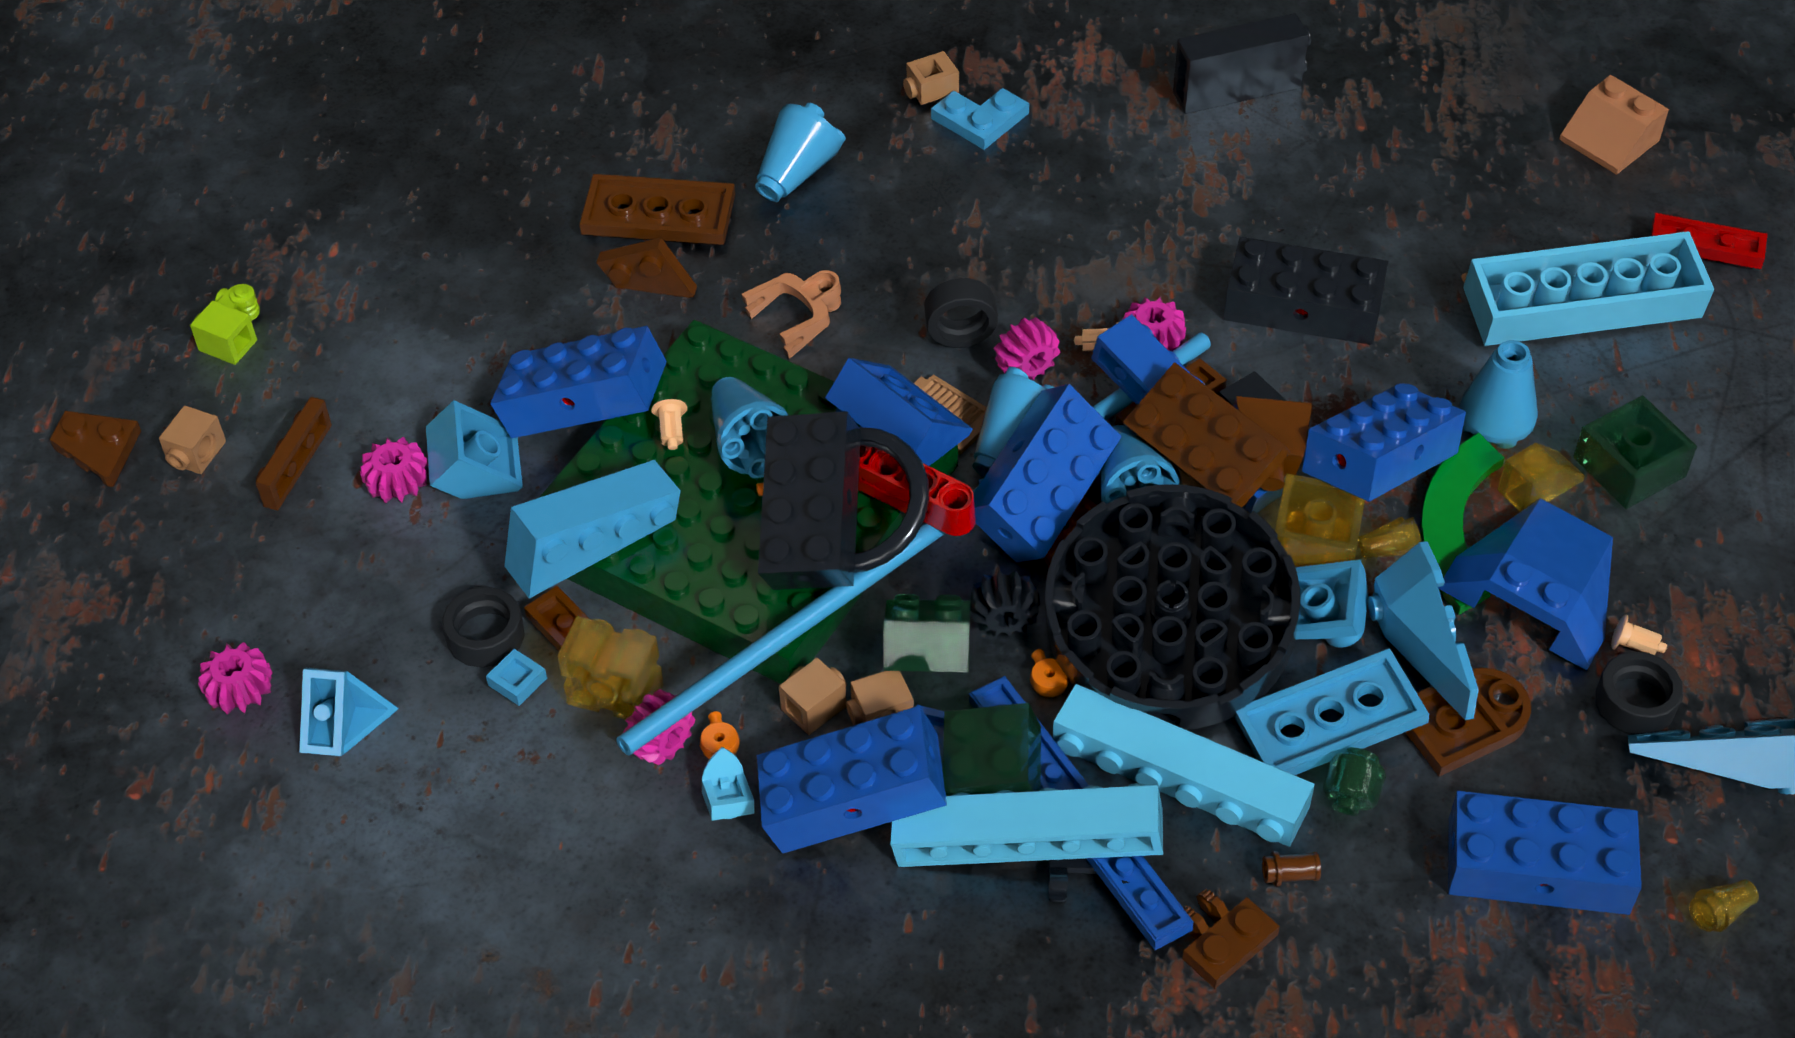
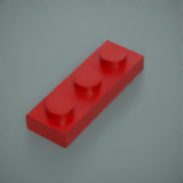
M1655 213L1650 236L1689 231L1702 259L1755 269L1762 268L1765 260L1767 233Z

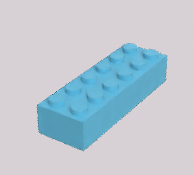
M1689 231L1472 259L1463 287L1484 346L1497 345L1509 340L1520 342L1702 318L1714 292L1712 282Z

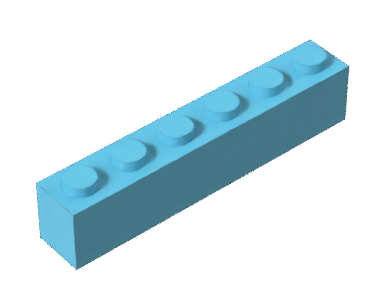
M1075 684L1053 722V739L1066 755L1083 758L1097 764L1108 773H1118L1137 783L1158 785L1160 792L1176 798L1183 805L1191 808L1197 807L1216 815L1227 824L1239 825L1251 830L1266 841L1279 842L1290 847L1310 808L1314 783L1152 715L1115 703L1099 693Z
M1141 783L1130 784L1127 787L1109 788L1087 786L1083 789L1070 790L1044 788L1032 792L1002 790L993 794L971 795L963 792L955 793L951 796H946L947 806L892 821L890 845L898 867L1163 855V808L1158 785H1145Z

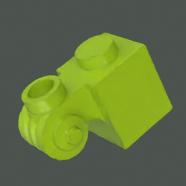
M237 284L230 289L222 288L217 293L215 301L212 300L195 317L190 327L199 351L236 365L255 344L257 337L252 320L256 319L260 314V307L252 286Z

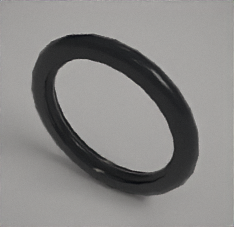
M859 427L861 430L860 446L873 447L886 452L898 462L905 472L909 484V503L900 526L887 540L877 547L861 553H855L854 573L869 571L884 565L902 553L916 537L926 517L929 503V479L922 460L914 449L900 437L877 428Z

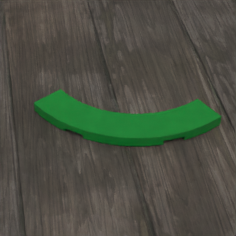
M1480 433L1463 442L1459 446L1458 453L1440 465L1430 482L1425 496L1420 521L1421 542H1428L1441 569L1443 578L1455 558L1467 550L1463 533V514L1469 496L1484 479L1503 466L1505 459ZM1439 589L1449 605L1453 606V610L1458 615L1472 608ZM1485 590L1477 604L1490 598L1491 593Z

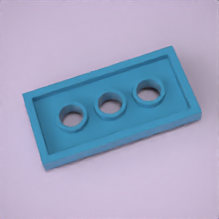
M1389 648L1255 700L1236 711L1235 719L1257 760L1292 775H1297L1429 723V713ZM1366 694L1378 696L1382 702L1377 706L1367 707L1359 702V698ZM1333 709L1339 711L1343 717L1336 722H1327L1319 715L1325 710ZM1287 725H1296L1301 727L1304 732L1298 737L1290 738L1284 736L1280 730Z

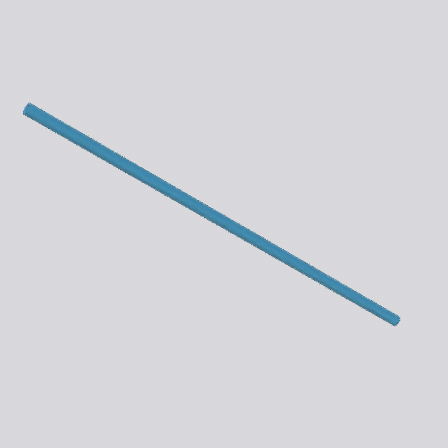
M1198 333L1172 352L1179 358L1180 363L1185 366L1208 350L1211 342L1207 335ZM1119 388L1094 405L1093 408L1107 421L1133 401ZM924 523L916 537L902 553L884 565L869 571L854 573V586L832 587L616 738L618 746L626 755H631L946 533Z

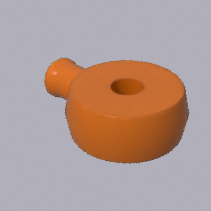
M1042 649L1035 650L1031 654L1035 665L1030 673V682L1033 690L1044 697L1059 696L1068 686L1067 676L1056 659L1046 658L1045 652Z
M719 711L711 712L708 715L710 725L702 731L700 737V748L703 754L710 759L715 752L723 747L735 755L740 745V737L736 729L732 725L722 722V714Z

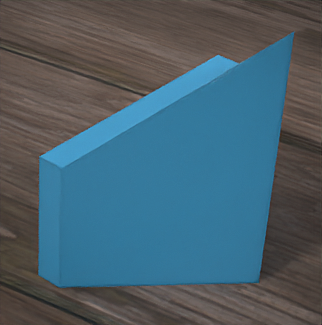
M306 667L303 669L299 753L342 756L399 708L348 671Z

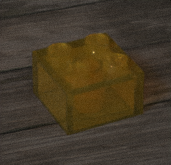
M1286 474L1275 531L1278 534L1277 539L1287 554L1291 555L1295 567L1355 560L1365 500L1319 479Z

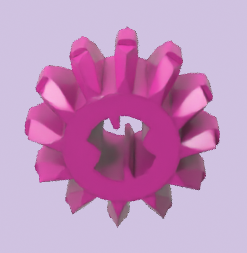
M1144 297L1141 304L1131 303L1128 312L1123 317L1125 319L1132 314L1141 324L1148 326L1153 332L1154 337L1170 351L1178 348L1186 336L1183 311L1176 310L1175 302L1163 303L1161 297L1157 301H1150Z
M1037 317L1030 321L1022 318L1016 326L1010 324V330L1006 334L999 335L1002 342L994 347L997 354L995 360L1004 374L1009 367H1016L1025 372L1029 379L1033 381L1039 374L1044 376L1045 370L1055 365L1053 359L1061 353L1058 348L1060 341L1056 333Z
M387 437L385 444L378 445L372 443L371 452L362 454L363 460L360 475L362 482L365 483L372 497L381 496L385 503L389 502L393 497H397L402 503L405 495L417 496L418 487L427 486L429 465L417 442L408 444L404 437L400 438L397 442H392Z
M245 642L241 643L236 649H233L226 643L223 652L210 651V661L200 663L201 676L198 677V684L202 694H205L208 704L213 709L221 707L227 715L235 707H238L239 710L245 713L247 705L250 703L261 706V695L271 693L270 680L273 673L270 664L266 662L264 654L259 648L250 650V647Z
M661 689L655 691L653 695L646 694L642 703L639 706H634L635 711L632 716L626 719L628 726L624 729L623 733L677 695L674 696L670 692H665ZM692 712L633 754L641 760L644 759L649 763L653 762L658 766L666 759L672 760L676 751L679 748H684L683 743L692 735L689 730L695 723Z

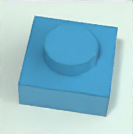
M513 649L486 675L489 687L520 706L547 679L545 668L516 649Z

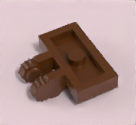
M1206 888L1196 896L1200 908L1216 923L1209 928L1204 918L1196 913L1194 909L1187 905L1183 907L1194 922L1193 931L1189 933L1196 940L1184 949L1182 959L1216 989L1278 936L1280 926L1248 897L1231 911H1228L1224 902Z

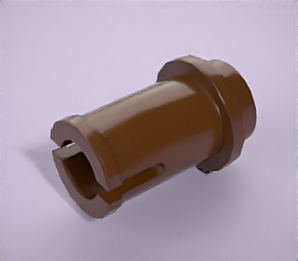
M1272 851L1270 856H1263L1262 874L1265 883H1273L1275 887H1280L1282 882L1320 880L1321 863L1319 854L1312 852L1279 855L1278 851Z

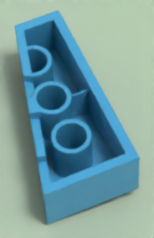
M655 460L513 506L510 512L504 567L527 597L531 598L676 520L681 490Z

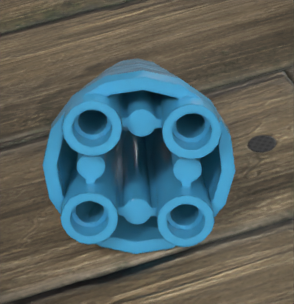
M809 102L805 106L786 104L780 110L757 175L758 181L755 184L756 190L766 199L778 202L781 197L788 196L831 160L846 140L845 135L839 129L833 127L823 118L825 114L817 105Z
M1515 340L1501 343L1466 389L1459 405L1460 409L1466 411L1463 425L1464 431L1470 432L1473 435L1480 433L1488 442L1494 443L1503 449H1510L1517 444V441L1525 439L1534 430L1538 418L1532 357L1529 348L1525 344Z
M1009 367L1005 374H1000L992 385L974 452L975 461L972 467L979 475L985 477L1041 391L1054 388L1053 386L1047 384L1039 385L1035 381L1030 380L1025 372L1016 367Z
M734 377L722 378L713 386L711 396L719 455L725 464L734 471L741 474H749L752 478L764 477L767 418L787 416L789 414L782 406L745 382Z
M1112 426L1122 437L1101 469L1102 502L1104 501L1108 504L1126 496V491L1141 487L1163 484L1180 485V479L1173 465L1126 426Z

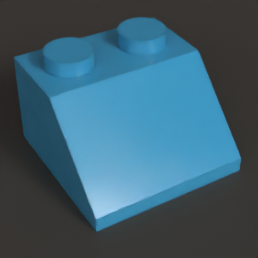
M453 400L426 426L430 486L460 499L518 492L523 487L518 437L511 438L501 421Z

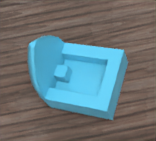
M721 747L708 760L702 774V795L711 820L732 819L738 816L754 814V798L742 764L732 752Z

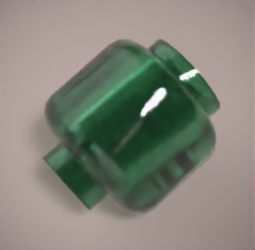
M1350 747L1345 752L1337 753L1331 759L1323 784V791L1325 796L1334 802L1333 808L1336 811L1350 816H1357L1359 811L1372 810L1377 806L1386 779L1385 769L1379 764L1380 759L1378 756L1364 749Z

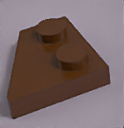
M661 237L602 251L596 262L616 288L686 298L694 297L697 289L695 282Z
M65 411L50 441L54 450L66 458L74 459L76 465L86 472L89 470L93 471L101 477L102 482L106 486L114 487L140 435L141 429L138 421Z

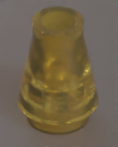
M1402 516L1368 534L1358 536L1359 548L1364 560L1375 557L1403 556L1421 542L1415 520L1413 518L1404 520Z
M1746 879L1736 883L1701 889L1690 902V914L1694 922L1702 930L1722 932L1750 906L1758 902L1759 894L1754 884Z

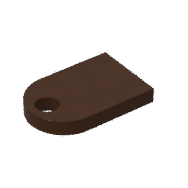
M1473 668L1479 691L1474 719L1465 720L1433 686L1417 692L1429 713V723L1405 733L1439 777L1514 742L1523 734L1531 714V701L1525 688L1514 677L1492 668ZM1507 694L1513 698L1515 703L1511 705L1501 704L1495 700L1494 695Z

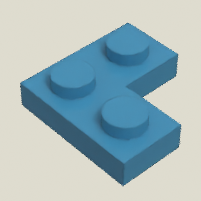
M1004 88L1000 89L981 106L952 91L931 108L932 120L983 150L1029 114V103Z

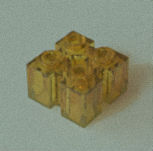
M576 617L557 655L561 676L567 677L563 685L567 704L598 713L600 708L612 710L614 717L626 720L632 716L635 711L634 706H639L646 694L653 695L658 689L662 690L664 686L661 666L656 663L659 658L657 638L640 629L630 630L624 628L622 633L614 632L613 627L604 620Z

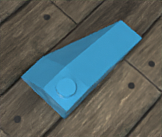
M1419 542L1375 578L1373 596L1368 597L1369 615L1373 621H1378L1384 637L1465 720L1474 719L1479 691L1464 643H1455L1456 629L1454 620L1456 616L1453 606L1443 605L1438 588L1445 583L1441 569L1428 542Z
M1795 718L1744 722L1745 728L1742 731H1735L1733 728L1721 725L1706 726V729L1699 731V736H1690V732L1686 730L1627 735L1630 753L1769 789L1777 788L1780 794H1795Z

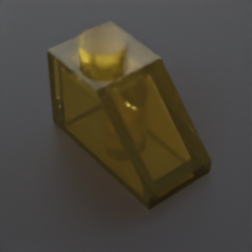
M1534 443L1506 459L1498 491L1521 512L1540 498L1548 502L1584 481L1585 475L1559 451L1539 443Z

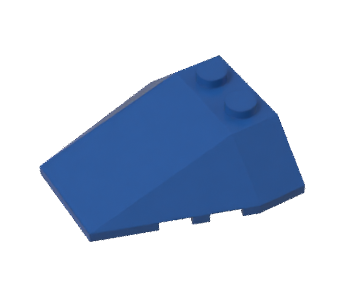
M1540 498L1459 554L1444 576V585L1438 588L1472 608L1476 607L1486 590L1557 629L1559 633L1549 650L1587 671L1605 639L1613 537Z

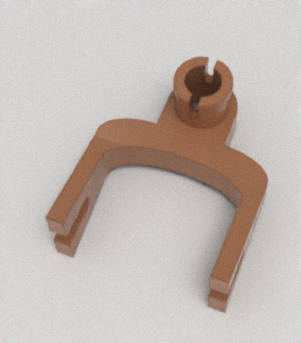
M829 270L819 271L805 281L794 274L783 273L741 294L743 302L747 305L745 309L750 319H753L783 293L795 296L810 309L813 314L811 319L779 333L781 341L785 344L783 347L785 355L789 359L829 326L830 317L828 312H833L840 307L841 285L839 277L835 272Z

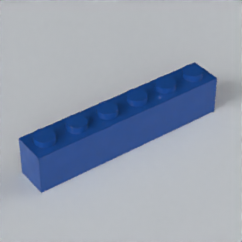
M1132 314L1097 336L1091 357L1136 405L1140 403L1174 362L1190 373L1180 363L1176 354L1167 350L1154 337L1151 329L1141 324ZM1284 477L1285 485L1280 490L1266 491L1260 487L1242 508L1249 513L1252 511L1258 513L1283 495L1290 477Z

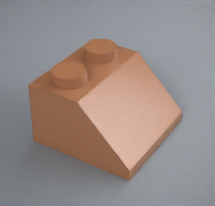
M1610 75L1588 92L1561 133L1559 140L1617 175L1660 141L1669 109Z

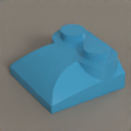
M1361 560L1295 567L1300 586V609L1295 639H1326L1328 644L1338 648L1348 647L1356 643L1362 637L1365 630L1368 603L1366 572Z

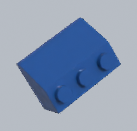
M848 358L825 397L837 407L835 412L847 411L855 423H858L861 427L881 429L900 437L914 449L922 462L928 466L967 438L973 430L968 424L889 365Z

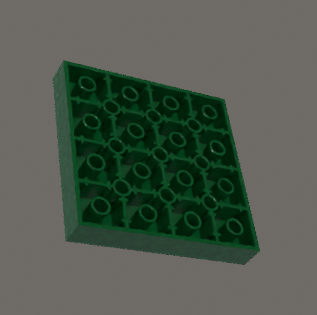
M693 320L664 353L667 362L649 410L607 419L540 497L655 460L681 490L676 520L567 579L730 659L832 587L773 590L758 574L763 496L758 495L756 484L763 483L764 477L752 478L749 474H741L730 469L721 459L716 442L711 402L713 386L722 378L734 377L782 406L789 415L835 412L837 407L825 398L835 381L697 320ZM665 399L681 400L687 405V411L681 417L683 443L678 445V448L675 450H669L668 446L662 445L659 417L652 413L653 405ZM958 445L936 460L930 467L951 476L958 467ZM858 490L855 553H861L877 547L887 540L900 526L906 513ZM863 592L752 670L777 683L782 684L795 669L812 662Z

